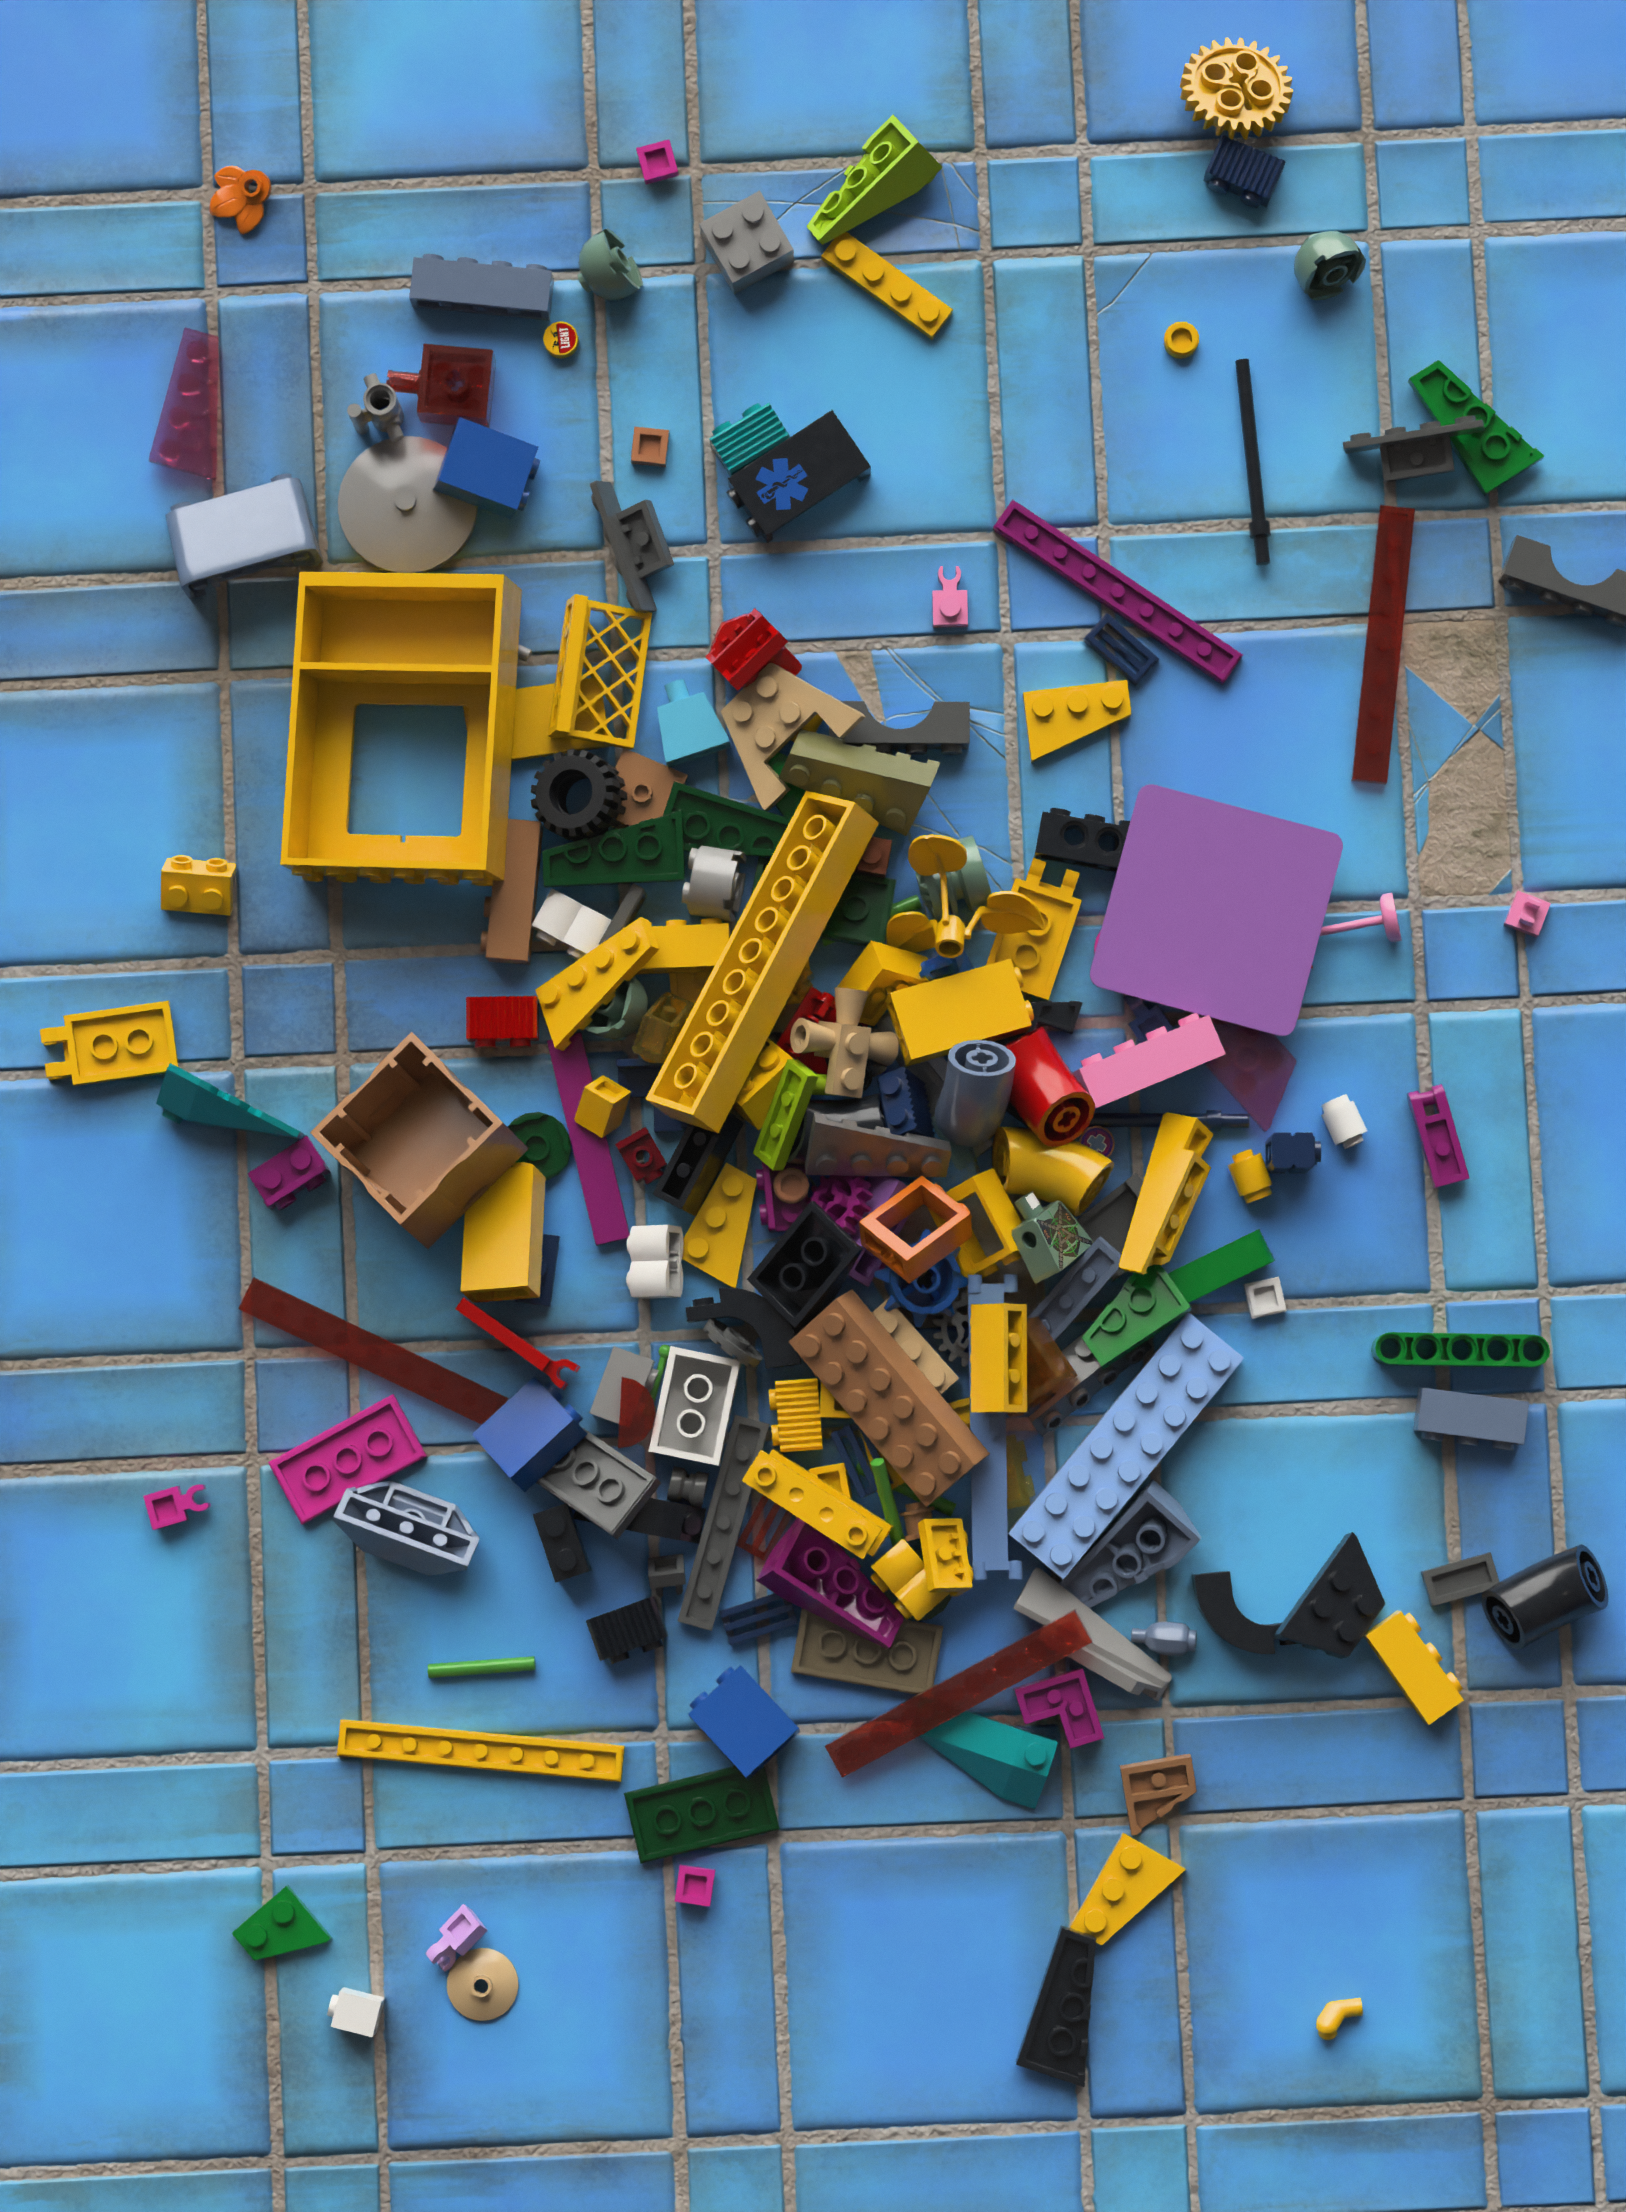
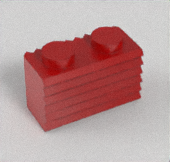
M466 997V1039L468 1042H475V1048H496V1042H510V1047L512 1048L531 1047V1041H539L538 997Z

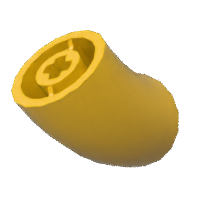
M999 1127L994 1136L992 1168L995 1169L1006 1193L1026 1195L1033 1191L1037 1199L1049 1203L1057 1200L1061 1201L1075 1217L1081 1215L1095 1200L1109 1179L1114 1167L1112 1160L1074 1140L1060 1147H1049L1043 1144L1030 1129L1019 1127Z

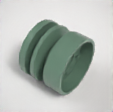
M972 835L957 839L967 851V862L964 867L955 872H946L948 907L951 915L958 916L957 900L964 898L969 910L974 912L980 906H987V897L992 894L978 847ZM916 872L915 875L924 904L934 919L939 922L942 919L940 875L937 873L923 876Z

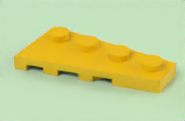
M639 917L535 989L556 1049L564 1051L572 1043L569 1038L578 1029L584 1030L593 1020L590 1016L602 1003L607 1005L616 996L615 991L624 980L630 981L659 950L649 920Z

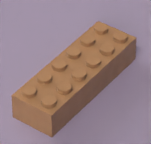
M853 1289L836 1298L789 1341L790 1345L925 1507L941 1497L990 1454Z

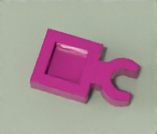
M194 1485L184 1495L181 1493L180 1486H175L143 1496L152 1530L189 1520L186 1511L188 1509L198 1512L208 1510L211 1507L210 1503L199 1505L194 1500V1496L198 1491L206 1489L205 1485Z

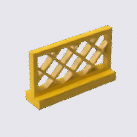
M574 594L566 601L548 737L559 739L568 737L630 750L634 748L652 618L651 612L637 613L631 608L588 600V596ZM591 610L603 612L611 625L597 633L589 622ZM613 615H618L622 617L616 620V618ZM626 618L642 620L640 635L633 640L628 637L619 624ZM612 628L616 630L626 644L613 654L600 638ZM589 633L592 638L587 641V634ZM639 640V645L637 649L634 643ZM595 641L606 659L592 667L585 657V648ZM627 648L636 658V667L628 674L625 673L615 659L618 654ZM610 662L621 679L607 688L596 670ZM584 666L587 672L582 675V670ZM635 673L634 682H632L629 677ZM590 675L602 692L588 702L580 690V684L583 679ZM622 682L625 683L632 693L631 702L623 708L610 692ZM605 695L616 713L602 721L591 704ZM578 699H579V701L581 702V704L583 705V706L580 707L579 709H577ZM630 707L629 717H628L627 714H626L624 711L627 710V709ZM586 709L597 725L589 732L574 729L576 715ZM618 715L627 726L626 739L613 737L606 727V724ZM600 729L604 735L596 734L595 732Z

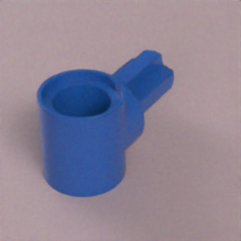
M935 950L931 953V959L925 960L920 964L922 970L919 972L921 978L926 977L929 981L975 968L965 950L960 956L955 958L942 957Z

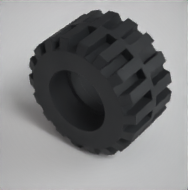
M575 749L567 750V755L558 752L554 754L555 761L552 762L547 759L542 764L545 770L542 773L536 772L534 778L538 779L537 785H531V793L536 795V798L531 800V805L538 810L535 816L544 823L543 826L567 840L577 841L605 834V832L609 831L608 828L610 826L616 828L619 825L620 821L616 818L619 813L622 815L625 813L626 807L622 806L621 803L627 800V792L621 790L626 785L623 778L617 776L619 771L614 766L588 751L581 750L579 752ZM589 778L592 785V796L589 804L582 811L570 815L566 807V796L569 789L577 781Z

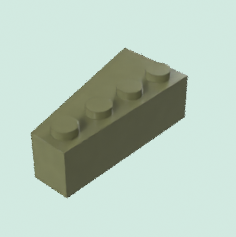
M800 729L779 775V779L805 791L855 802L878 821L880 825L907 836L931 788L940 762L928 759L927 763L911 760V755L897 752L896 756L877 752L875 746L863 744L861 747L847 745L845 739Z

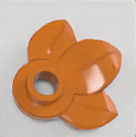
M226 166L214 175L215 181L221 188L211 198L209 212L211 215L220 218L235 217L237 228L240 234L244 235L251 232L263 219V203L270 196L271 182L268 176L261 171L249 170L245 172L237 166ZM256 181L257 189L254 193H250L249 185L251 182Z

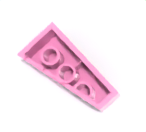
M1194 1013L1178 1020L1179 1028L1167 1032L1165 1026L1146 1033L1147 1041L1135 1045L1133 1040L1124 1042L1113 1047L1115 1054L1102 1059L1100 1053L1081 1060L1080 1062L1083 1067L1072 1073L1092 1096L1096 1109L1221 1057L1226 1053L1210 1015L1199 1018L1198 1014Z

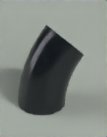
M880 1094L845 1100L810 1099L786 1163L805 1166L814 1113L824 1114L827 1120L839 1123L842 1119L856 1121L857 1126L872 1130L876 1126L886 1128Z
M1582 1544L1548 1557L1511 1575L1485 1590L1481 1597L1484 1613L1493 1630L1507 1645L1517 1650L1528 1646L1562 1626L1605 1609L1609 1600L1608 1589L1601 1567L1593 1553Z

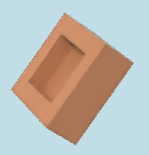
M634 426L631 464L666 467L669 430Z

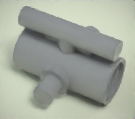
M376 373L367 375L363 379L367 386L363 397L365 408L361 409L355 403L350 404L347 408L355 430L359 434L367 433L369 430L368 422L372 421L378 430L388 433L391 442L401 440L404 437L400 428L403 423L404 414L395 391L388 384L380 383ZM383 406H388L383 410H379Z

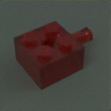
M423 344L422 364L419 373L388 370L387 378L389 380L386 381V384L391 386L395 392L417 394V414L422 423L456 425L459 417L490 428L496 371L495 354L490 349ZM456 382H462L463 387H459L458 391H452L451 388L455 387Z

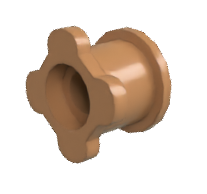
M922 1502L906 1504V1512L899 1513L900 1517H904L907 1535L904 1536L905 1541L920 1539L918 1522L923 1519H933L932 1510H935L934 1506L925 1507Z

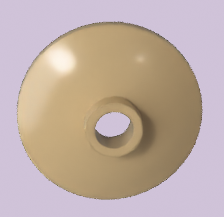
M489 1948L470 1950L464 1956H460L449 1971L447 1977L449 1999L455 2009L469 2019L477 2021L495 2019L503 2015L515 2001L519 1983L517 1972L512 1962L504 1954ZM479 1979L485 1980L488 1984L487 1991L478 1992L475 1988V1982Z

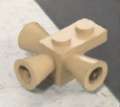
M834 987L836 1023L819 1021V1024L804 1018L798 1019L791 1030V1047L795 1053L815 1052L814 1056L829 1058L824 1093L862 1098L867 1059L884 1066L891 1065L898 1054V1039L892 1031L871 1033V1028L858 1026L869 995L868 991Z

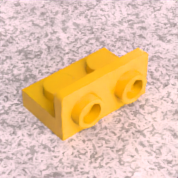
M962 1518L923 1519L918 1522L928 1592H950L951 1597H958L973 1588V1569L969 1565L967 1554L968 1536L963 1528Z

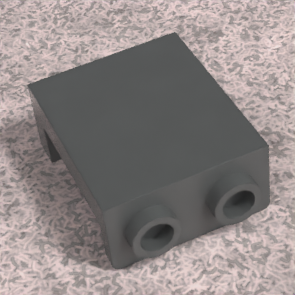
M1134 1173L1123 1184L1077 1219V1222L1089 1235L1093 1243L1101 1236L1121 1255L1143 1184L1142 1179L1137 1173ZM1119 1268L1110 1281L1113 1282L1126 1271Z

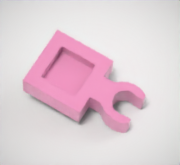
M940 566L938 570V581L942 585L943 590L932 591L933 628L968 627L967 590H957V585L961 578L959 566H956V576L952 580L944 578L943 566Z

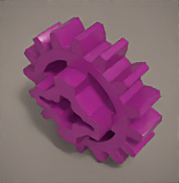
M822 1175L820 1177V1186L811 1187L813 1195L806 1198L805 1203L809 1204L811 1201H815L846 1233L849 1232L854 1235L856 1233L855 1225L863 1219L864 1212L871 1211V1207L866 1205L867 1201L873 1198V1194L867 1191L871 1184L865 1180V1176L830 1175L829 1178H826Z

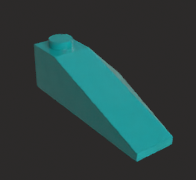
M171 1063L166 1070L156 1104L164 1108L162 1116L178 1124H181L182 1120L185 1119L194 1124L300 1140L305 1135L299 1130L259 1109L253 1108L242 1100L219 1090L212 1084Z
M920 1696L910 1728L913 1733L1000 1798L1033 1809L1036 1808L1057 1749V1740L924 1696Z

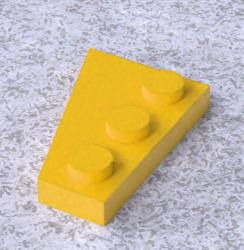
M1127 680L1023 692L1031 763L1058 749L1065 748L1081 738L1097 733L1131 717Z
M726 1163L683 1238L682 1260L724 1284L736 1288L757 1179Z

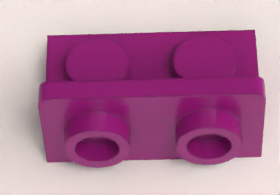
M306 1135L247 1174L264 1199L267 1208L272 1210L277 1207L280 1211L297 1200L294 1195L307 1188L310 1192L325 1183L327 1180L324 1176L331 1171L310 1138Z
M762 1162L763 1169H756L758 1190H765L766 1204H759L761 1225H768L769 1233L787 1231L808 1204L805 1203V1199L808 1198V1193L798 1203L788 1204L782 1202L776 1196L773 1186L775 1177L781 1170H772ZM786 1163L784 1169L796 1168L806 1175L805 1166Z

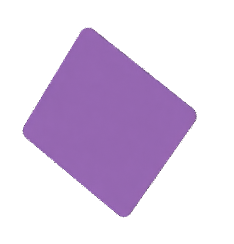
M1154 784L1145 785L1137 795L1091 965L1090 979L1092 983L1102 989L1197 1013L1202 1016L1210 1015V1018L1277 1036L1289 1035L1293 1032L1297 1023L1343 850L1341 838L1337 834Z

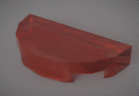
M622 1377L618 1448L632 1447L644 1440L652 1430L656 1417L654 1400L647 1388L636 1380Z

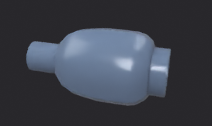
M1156 1622L1147 1629L1132 1628L1131 1642L1145 1643L1151 1651L1158 1654L1184 1656L1188 1651H1196L1197 1630H1190L1186 1624L1178 1622Z

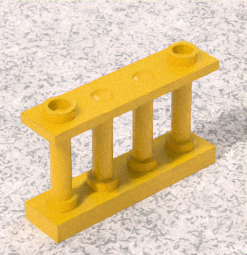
M772 1449L770 1454L760 1450L742 1479L744 1483L861 1559H864L867 1553L874 1557L893 1528V1525L775 1449Z

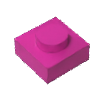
M669 139L636 148L646 185L679 176Z
M680 1864L674 1902L710 1907L716 1869Z

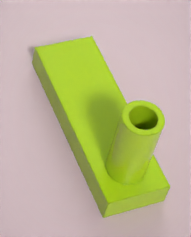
M787 1059L753 1154L772 1170H784L811 1096H835L824 1093L827 1074H815L802 1062L795 1059Z

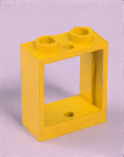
M994 1168L977 1174L946 1192L957 1203H961L977 1194L1004 1246L1000 1251L986 1257L972 1230V1237L960 1245L961 1250L955 1258L962 1276L968 1278V1275L978 1274L982 1275L983 1279L1000 1270L997 1263L1002 1261L1003 1265L1006 1266L1022 1257L1012 1237V1230L1022 1221ZM928 1208L938 1228L946 1223L945 1220Z

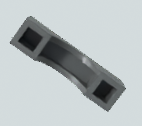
M1516 535L1511 543L1499 578V582L1505 583V587L1508 590L1520 594H1525L1526 591L1539 595V599L1545 603L1559 605V602L1573 606L1572 611L1580 615L1592 616V614L1605 617V622L1620 628L1626 626L1625 571L1616 569L1609 578L1598 584H1575L1565 579L1557 571L1552 561L1549 545Z
M841 701L865 715V718L843 738L847 745L861 747L863 744L876 747L877 752L891 754L892 749H906V754L910 755L927 754V749H941V754L959 755L962 754V749H969L970 702L935 701L929 714L920 723L910 728L894 729L876 721L868 711L864 701ZM829 727V736L839 738Z

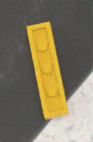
M848 232L834 238L821 255V260L931 340H933L953 313L952 308Z

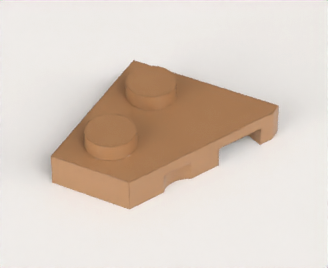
M1190 1753L1119 1765L1132 1836L1142 1832V1828L1158 1816L1161 1818L1171 1811L1176 1803L1185 1801L1197 1792Z

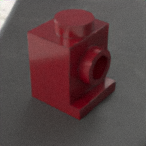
M646 1127L615 1144L637 1183L644 1180L646 1185L661 1178L664 1173L662 1169L667 1167V1163ZM640 1151H646L650 1155L649 1161L645 1164H640L636 1160V1156Z

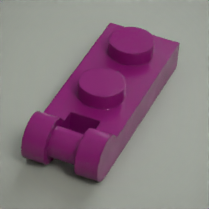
M1442 1084L1432 1086L1431 1091L1420 1094L1418 1091L1407 1093L1408 1104L1413 1114L1433 1188L1469 1179L1470 1177ZM1435 1104L1438 1114L1426 1117L1424 1107Z

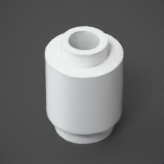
M1347 1094L1321 1105L1324 1112L1321 1116L1335 1146L1343 1144L1344 1149H1347L1364 1141L1362 1134L1367 1132V1128L1354 1101H1350Z

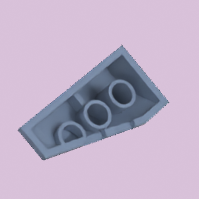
M1152 1479L1085 1552L1068 1575L1059 1581V1584L1087 1607L1091 1608L1115 1596L1117 1592L1135 1583L1139 1584L1148 1579L1149 1576L1176 1565L1201 1540V1536L1180 1503Z

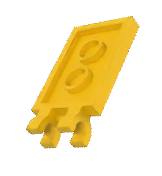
M1033 858L1026 881L1015 878L1011 891L1023 894L1035 903L1041 912L1044 930H1028L1015 934L997 933L986 965L1011 958L1013 967L1019 968L1023 978V987L1020 988L1021 992L1049 1000L1082 902L1081 899L1072 897L1080 873L1066 869L1061 887L1059 888L1040 881L1046 862Z
M169 1001L64 1015L65 1026L40 1029L41 1042L44 1046L63 1043L65 1061L45 1064L46 1078L49 1081L72 1076L73 1085L80 1086L164 1074L170 1063L179 1067Z

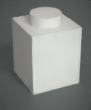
M345 1987L342 1988L338 1996L332 1995L327 2016L333 2017L331 2027L373 2037L377 2033L385 1998Z

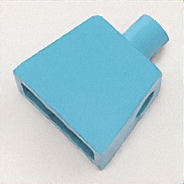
M684 679L672 681L664 686L670 703L657 707L664 757L668 767H674L731 748L729 738L704 692L690 696Z

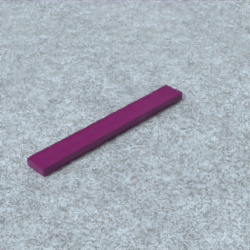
M1012 499L993 526V531L1221 685L1225 683L1241 660L1243 654Z

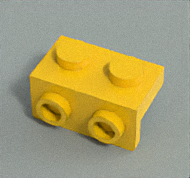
M185 855L167 858L161 870V910L230 916L233 911V877L236 873V864L227 863L226 860L220 858H212L207 861L192 860L191 857Z

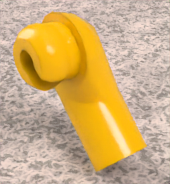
M1361 1998L1337 2000L1327 2003L1316 2020L1318 2035L1324 2040H1332L1337 2036V2030L1344 2018L1363 2016Z

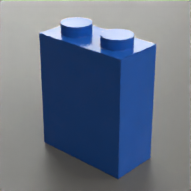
M459 417L454 426L433 490L512 519L517 509L523 511L527 503L530 491L524 489L528 478L532 480L535 478L540 464V460L535 458L538 446Z
M535 1376L472 1434L507 1476L524 1492L533 1486L587 1435V1432L578 1424L583 1420L582 1416L569 1403L563 1407L559 1402L564 1398L563 1395L550 1382L544 1386Z
M740 1665L736 1670L729 1667L716 1680L719 1686L709 1695L704 1691L696 1697L689 1705L693 1710L688 1715L747 1780H750L800 1733V1729Z

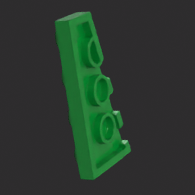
M1440 360L1435 361L1409 378L1408 383L1432 419L1440 421L1441 426L1455 424L1454 419L1463 416H1475L1476 420H1483L1484 432L1450 438L1452 449L1484 496L1544 458V455L1538 449L1532 448L1522 439V435L1512 426L1509 427L1495 414L1496 411L1478 399L1471 392V389Z

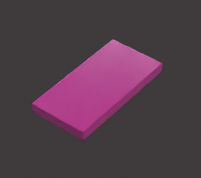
M392 1394L268 1463L301 1525L338 1506L347 1488L356 1487L357 1489L369 1484L380 1483L426 1458L427 1454L397 1398Z

